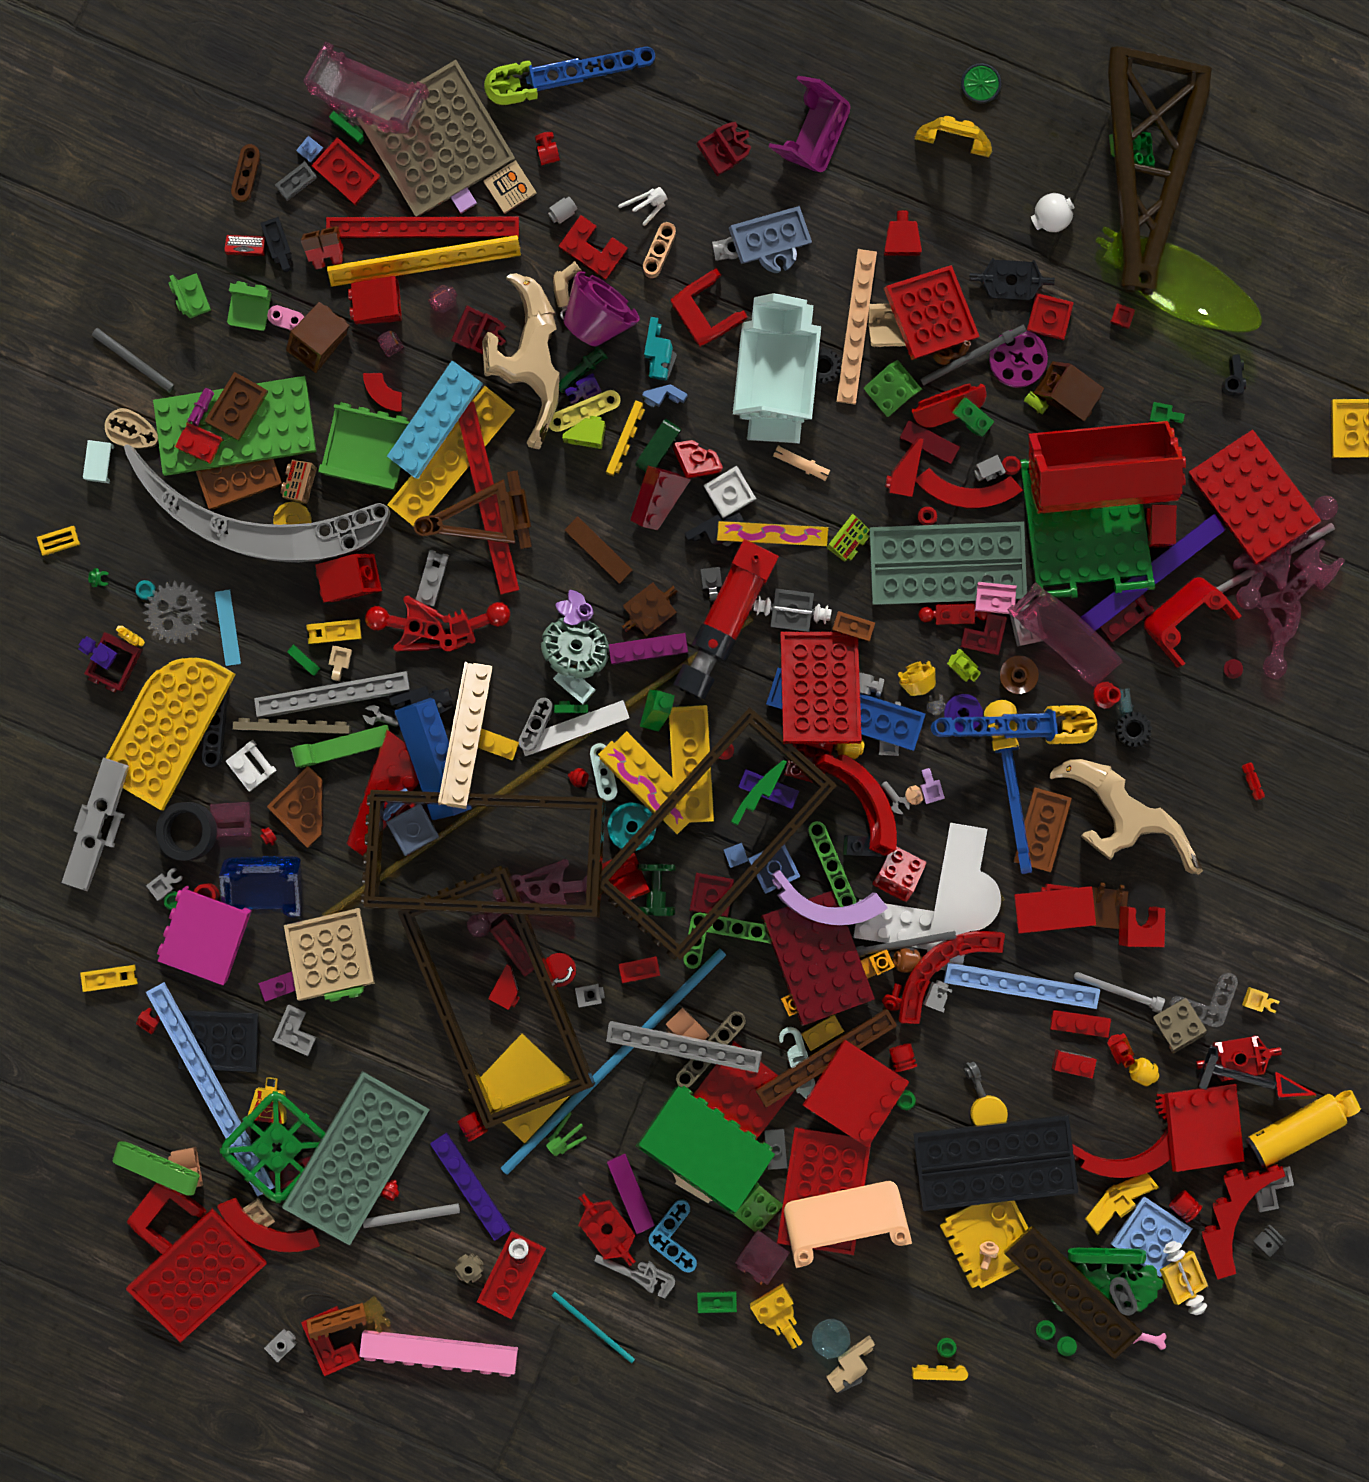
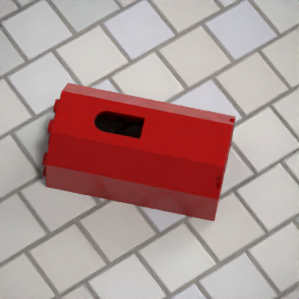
M1168 421L1028 434L1031 492L1037 513L1178 501L1182 495V486L1186 484L1185 474H1183V468H1186V458L1182 456V448L1178 447V438L1175 437L1174 428L1170 427Z

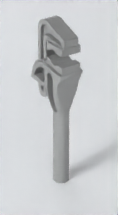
M596 1255L594 1260L596 1263L630 1277L651 1293L654 1291V1285L658 1282L656 1277L665 1281L661 1283V1289H659L658 1296L666 1298L675 1285V1278L671 1274L657 1269L650 1261L648 1264L640 1262L638 1264L639 1270H631L609 1259H603L600 1255Z

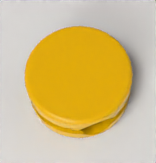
M986 1095V1097L978 1098L971 1107L970 1114L974 1125L1007 1121V1108L995 1096Z

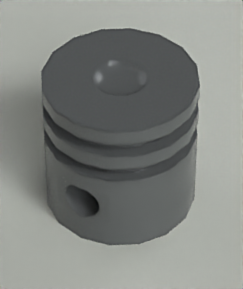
M1269 1224V1228H1265V1232L1262 1231L1253 1242L1267 1256L1271 1257L1279 1249L1278 1246H1282V1242L1285 1243L1286 1240Z

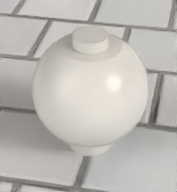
M1047 194L1038 201L1035 207V214L1031 216V219L1037 230L1043 228L1048 232H1059L1065 229L1072 221V209L1075 207L1071 199H1066L1062 194Z

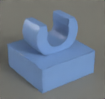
M308 136L296 151L313 164L324 148Z

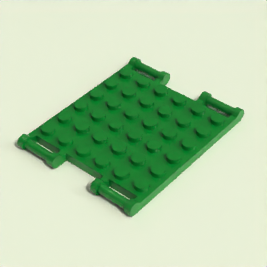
M1026 459L1020 460L1038 602L1045 601V599L1069 596L1077 598V583L1113 580L1115 593L1148 588V590L1155 589L1143 504L1037 513L1031 492V476L1027 471L1029 461ZM1146 576V581L1121 583L1120 579ZM1069 584V589L1054 591L1043 590V587Z

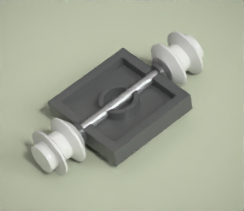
M777 588L775 589L774 604L771 605L769 597L766 601H763L759 596V600L755 601L753 611H757V615L759 612H764L765 616L770 613L771 609V627L804 632H809L810 621L813 615L816 623L819 620H823L824 624H826V621H830L831 609H828V605L824 609L818 604L815 607V611L812 609L814 593Z

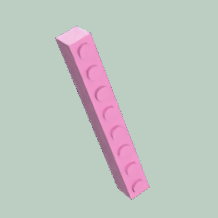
M364 1330L359 1357H364L366 1361L383 1359L385 1363L401 1361L404 1365L408 1366L418 1363L426 1368H433L436 1365L441 1366V1369L453 1370V1367L461 1368L463 1372L480 1370L481 1374L498 1372L500 1376L510 1377L516 1371L518 1347Z

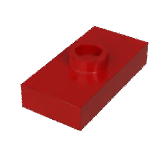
M657 956L619 964L622 983L660 976Z

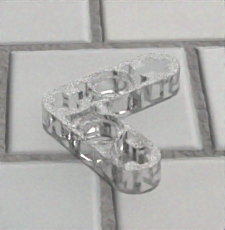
M1224 973L1220 976L1210 1006L1187 999L1191 1003L1192 1008L1195 1006L1202 1008V1014L1199 1016L1202 1023L1213 1027H1219L1224 1023L1238 985L1237 977L1231 973ZM1229 976L1231 977V981H1233V984H1229L1227 987V990L1230 991V994L1224 991H1220V988L1225 989L1226 983L1224 982V979H1228ZM1221 994L1227 997V1002L1224 1005L1217 1003V997ZM1173 997L1170 1000L1169 1006L1171 1007L1175 1002H1179L1180 999L1183 1000L1184 997ZM1207 1009H1209L1208 1014L1215 1015L1218 1013L1217 1016L1220 1018L1215 1023H1213L1211 1018L1206 1017V1021L1203 1019L1206 1016Z

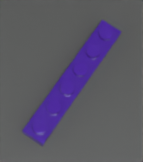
M446 1132L431 1142L430 1145L493 1240L495 1241L509 1232L511 1228L448 1133Z

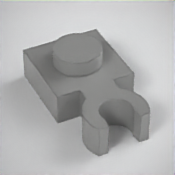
M176 868L170 869L167 877L160 874L146 885L157 901L174 890L171 885L172 883H178L183 879L182 876H179L177 879L173 878L172 874L177 870Z

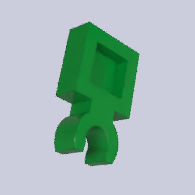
M559 701V705H554V713H588V705H570V701Z

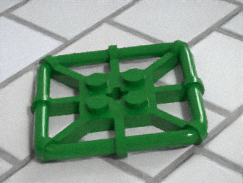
M273 1091L248 1116L242 1119L243 1122L222 1144L220 1153L230 1165L245 1177L244 1180L246 1182L252 1183L268 1199L277 1204L288 1197L304 1170L293 1158L301 1149L317 1148L320 1141L301 1143L293 1133L303 1123L321 1140L325 1132L309 1118L306 1112L303 1113L286 1096L278 1093V1091ZM273 1101V1122L263 1131L253 1121ZM278 1101L298 1118L289 1130L279 1123ZM249 1126L260 1135L252 1145L231 1146ZM280 1142L282 1144L280 1146L281 1150L273 1152L272 1144ZM253 1152L260 1161L249 1171L230 1153ZM290 1162L300 1174L281 1193L280 1172ZM264 1164L275 1172V1193L255 1176Z

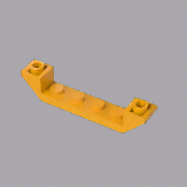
M887 949L861 959L867 979L895 967ZM788 994L781 998L788 1015L796 1014L797 1011L791 995Z

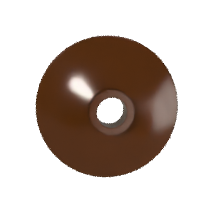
M1013 656L1007 659L1000 670L1002 685L1006 690L1014 694H1024L1031 691L1037 684L1039 677L1036 664L1025 656ZM1016 672H1020L1022 674V677L1020 679H1017L1015 677Z

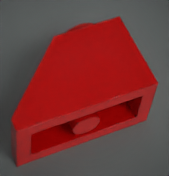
M510 964L505 966L488 998L508 1010L511 1006L515 1007L520 998L517 996L519 990Z

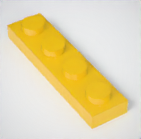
M635 401L606 470V474L613 477L615 472L619 474L623 463L620 460L623 455H627L630 448L628 441L630 437L634 438L638 428L635 426L637 419L641 420L645 409H642L643 403Z

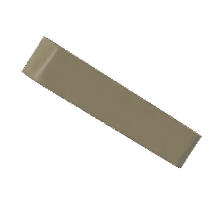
M739 1011L732 1012L706 1041L728 1045L745 1025L746 1020L743 1013ZM735 1015H739L742 1018V1023L738 1026L731 1023V1019ZM721 1030H727L729 1037L726 1040H721L718 1037V1033ZM689 1059L677 1073V1084L680 1087H690L711 1063L703 1061V1067L696 1069L692 1065L694 1059ZM687 1073L691 1079L688 1083H682L679 1079L680 1075Z

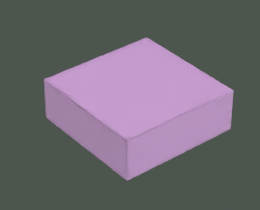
M468 188L451 197L461 214L477 204Z

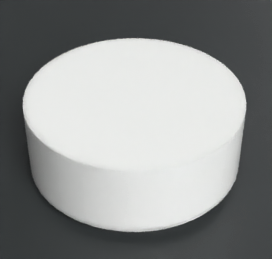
M515 1239L509 1246V1253L515 1259L524 1258L529 1250L527 1242L523 1239Z

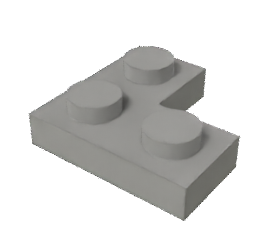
M288 1005L272 1041L309 1056L316 1037L299 1030L306 1012Z
M1289 1165L1283 1166L1285 1177L1271 1182L1255 1194L1259 1212L1279 1209L1275 1189L1294 1185Z

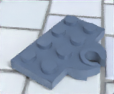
M800 206L729 227L741 264L759 259L761 265L773 273L781 271V268L776 264V258L783 261V269L786 271L796 261L797 252L795 248L812 243Z

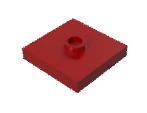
M1036 293L1027 331L1064 341L1074 302Z

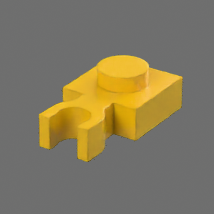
M1248 987L1242 1005L1260 1012L1265 1007L1266 1010L1276 1013V1010L1271 1009L1270 1005L1273 1002L1279 1004L1280 1001L1272 998L1267 999V993Z

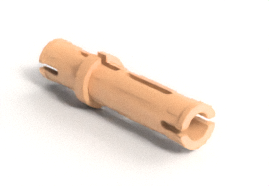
M778 445L776 448L778 452H775L773 457L806 471L805 474H812L826 481L828 476L822 473L829 475L830 470L815 464L814 460L809 461Z

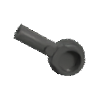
M974 1062L965 1063L964 1074L968 1079H972L978 1097H986L981 1085L982 1080L978 1066Z

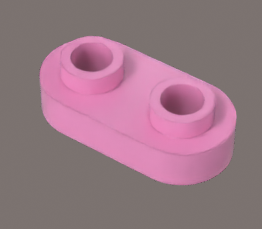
M278 305L271 307L267 314L268 320L273 325L290 331L297 325L292 323L293 318H298V323L304 318L300 312ZM275 312H280L278 318H274Z

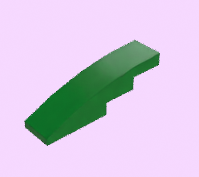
M781 761L753 787L739 806L730 823L738 826L746 809L751 812L755 810L761 795L767 798L770 797L787 761Z

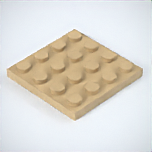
M360 908L284 925L298 1001L323 996L326 993L375 984Z

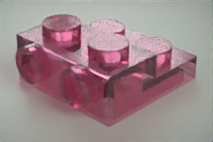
M757 1230L749 1243L743 1248L735 1263L738 1264L736 1267L742 1272L747 1273L748 1271L754 1275L752 1278L761 1285L764 1282L768 1285L790 1252Z

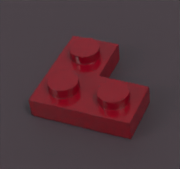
M988 613L984 631L964 628L960 647L999 655L1007 617Z

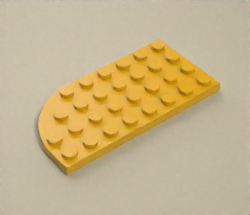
M181 658L169 662V664L160 670H156L150 676L106 756L107 759L129 766L123 785L125 790L159 810L165 809L236 675L235 673L207 659Z

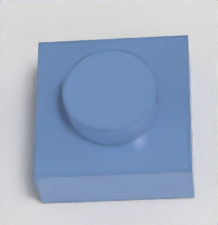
M742 843L724 849L730 868L748 861Z

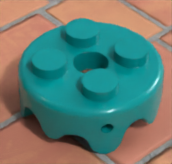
M626 803L617 807L610 815L608 821V833L612 842L622 849L653 815L651 811L638 803ZM630 821H634L638 825L637 830L633 833L629 832L626 828L627 823ZM656 828L636 851L643 849L653 840Z

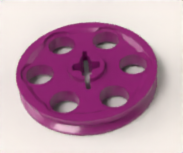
M1026 331L1015 337V344L1013 346H1007L1003 343L990 350V368L994 376L1001 383L1015 388L1026 387L1036 382L1044 373L1048 361L1047 350L1043 341L1031 331ZM1027 337L1032 338L1034 346L1026 347L1024 339ZM996 352L1003 353L1004 361H995L994 354ZM1021 354L1023 362L1019 361L1016 363L1014 355ZM1036 354L1043 358V362L1039 365L1034 364L1032 361V357ZM1005 369L1013 372L1011 379L1003 377L1002 373ZM1025 370L1030 371L1032 379L1024 380L1022 372Z

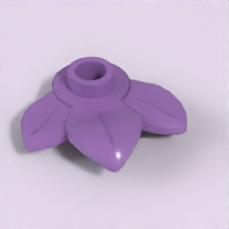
M569 590L568 600L555 604L557 611L565 616L563 622L568 625H577L581 621L590 620L593 616L591 605L586 603L582 594L574 590Z

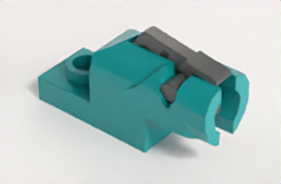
M651 317L644 358L651 359L649 360L650 378L667 380L677 354L673 351L669 339L656 337V335L660 336L662 324H658V318Z

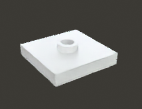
M737 466L704 485L723 519L756 500Z

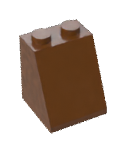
M318 302L290 332L286 351L317 373L345 338L350 325L347 324L344 318L338 317L328 306Z
M1052 361L1033 394L1043 401L1046 400L1048 404L1073 419L1085 421L1091 415L1095 403L1100 400L1104 388L1072 364Z

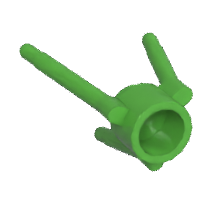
M571 1112L562 1120L553 1135L548 1138L550 1142L546 1146L554 1156L560 1153L563 1155L567 1150L587 1139L586 1136H583L569 1145L566 1144V1141L583 1127L582 1124L575 1127L563 1139L560 1136L557 1137L571 1116Z

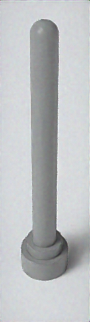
M1079 972L1074 974V978L1078 981L1149 1005V1008L1154 1012L1160 1013L1164 1006V998L1158 996L1156 998H1149Z

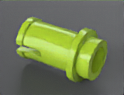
M1031 391L1024 399V402L1037 410V414H1043L1049 407L1046 400L1043 401Z

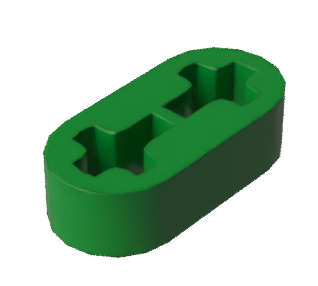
M294 644L287 651L313 676L320 670Z

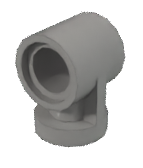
M732 237L712 242L715 261L739 257L737 251L730 252L727 248L730 244H734Z
M859 673L860 693L871 695V692H875V697L880 698L884 679L879 678L878 681H874L875 676Z

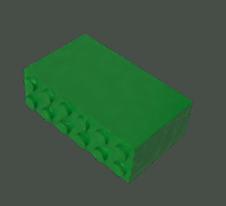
M678 1086L672 1091L635 1147L731 1214L736 1213L774 1157L773 1148L765 1142L759 1143L756 1141L757 1137L751 1132H743L739 1129L741 1125L734 1120L728 1121L723 1118L724 1113L716 1108L713 1110L709 1108V1103L701 1097L697 1099L691 1095L693 1092L687 1087Z

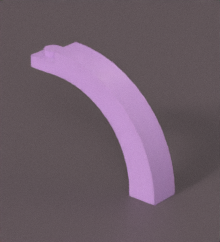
M776 870L771 874L774 878L772 880L773 884L778 890L782 889L777 896L783 903L799 915L816 922L831 925L855 924L869 920L888 909L877 893H872L865 899L849 906L835 908L821 906L799 894L780 870Z

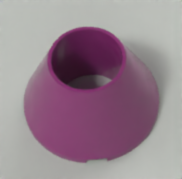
M580 271L574 277L564 317V324L577 338L596 347L638 323L639 315L634 308L631 310L627 306L629 301L598 277L591 275L589 278L584 276L585 272Z

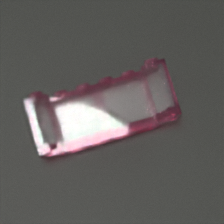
M325 41L303 80L307 90L325 101L333 110L338 111L340 109L352 118L358 117L368 125L374 124L386 133L389 131L394 134L408 133L409 127L423 101L430 94L426 85L418 81L416 85L412 82L409 85L351 60L343 52L338 53L334 51V45Z

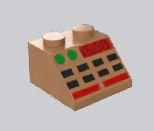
M292 460L291 464H288L286 468V475L288 477L286 483L283 482L281 487L282 497L286 500L307 505L317 467L309 462Z

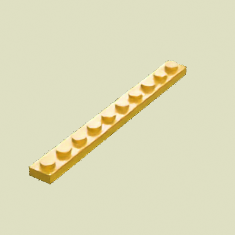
M518 235L327 266V271L332 287L388 276H399L521 256Z

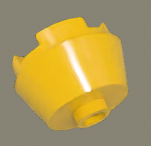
M921 661L913 663L906 667V672L898 673L899 684L911 696L924 695L936 685L935 668L932 667L930 661L923 665Z

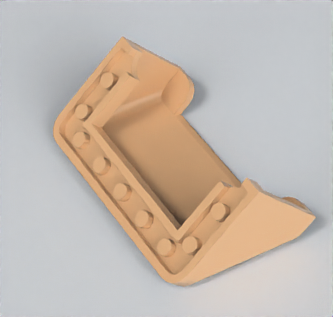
M891 1181L790 1201L784 1208L796 1268L807 1266L813 1261L812 1248L889 1232L892 1242L898 1246L912 1244L899 1189Z

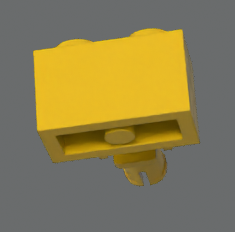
M782 1283L750 1303V1308L759 1323H764L767 1327L774 1329L777 1335L781 1334L778 1329L779 1327L791 1348L794 1349L797 1347L796 1343L799 1346L803 1342L791 1322L793 1325L797 1324L793 1317L794 1309L792 1304L794 1303Z

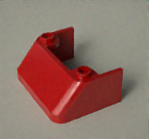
M1201 577L1192 579L1144 621L1145 630L1176 667L1183 666L1185 662L1173 649L1181 640L1180 632L1175 626L1202 603H1205L1212 610L1223 608L1233 621L1242 617L1221 591Z

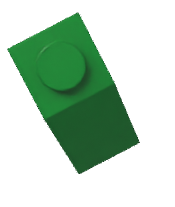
M649 689L640 727L659 731L671 713L675 695Z

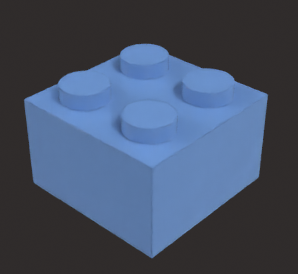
M785 844L756 875L765 894L776 889L772 882L774 878L771 876L776 870H780L789 882L800 877ZM762 852L748 858L750 864H752L760 856Z

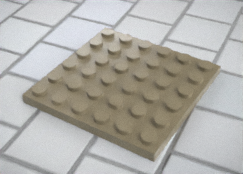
M457 60L447 64L357 118L415 217H420L447 201L453 195L465 188H469L515 160L514 155Z

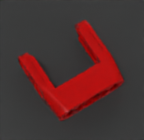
M718 269L710 271L670 299L672 306L699 347L719 338L748 318L745 311L735 312L711 328L692 297L713 285L721 276Z
M156 1183L129 1217L127 1224L142 1239L163 1254L172 1244L149 1227V1225L171 1198L192 1216L202 1218L207 1213V1210L189 1195Z

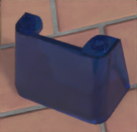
M234 857L224 860L219 874L222 903L241 910L243 908L282 909L283 914L288 917L301 916L300 858Z

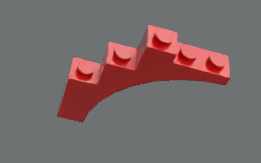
M1278 1164L1267 1167L1266 1171H1252L1248 1173L1247 1177L1244 1176L1243 1170L1238 1171V1169L1229 1170L1226 1172L1227 1175H1224V1181L1230 1198L1221 1197L1215 1200L1216 1203H1213V1209L1219 1226L1210 1225L1202 1231L1217 1279L1236 1274L1232 1242L1239 1216L1250 1199L1259 1190L1271 1182L1286 1176L1283 1166L1278 1167Z

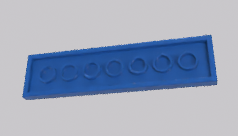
M777 668L766 705L782 709L781 668ZM860 693L861 735L914 751L926 714Z

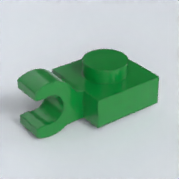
M1153 402L1149 422H1169L1171 420L1176 423H1182L1185 414L1172 412V405Z

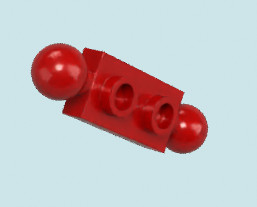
M974 603L935 604V611L929 607H923L918 615L919 619L923 622H930L933 618H936V625L975 624V617L986 621L988 613L992 614V612L975 611Z

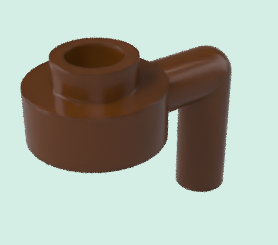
M965 340L959 352H952L950 348L933 353V358L938 364H949L951 360H957L966 355L971 343Z

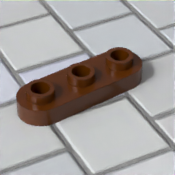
M252 144L245 145L240 151L231 188V194L238 202L247 201L251 197L261 154L259 149ZM254 153V157L248 158V154ZM245 171L250 172L248 177L243 176ZM245 190V194L241 196L239 191Z

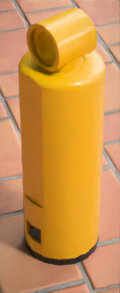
M1351 1090L1341 1092L1336 1097L1327 1094L1245 1138V1142L1254 1160L1263 1170L1347 1124L1346 1117L1357 1114L1361 1108Z

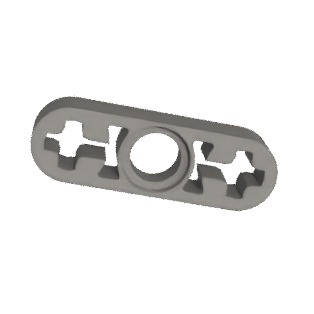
M540 698L537 700L521 733L519 745L525 751H532L536 748L554 709V705L549 699ZM547 702V706L549 707V709L544 710L542 713V715L545 716V719L541 718L538 715H535L536 712H538L539 714L541 713L542 708L540 707V705L545 704ZM535 719L541 721V727L537 730L531 727V723ZM530 730L537 734V736L532 735L530 739L533 742L532 745L528 744L525 747L526 744L523 741L524 739H529L531 734L527 733V731Z

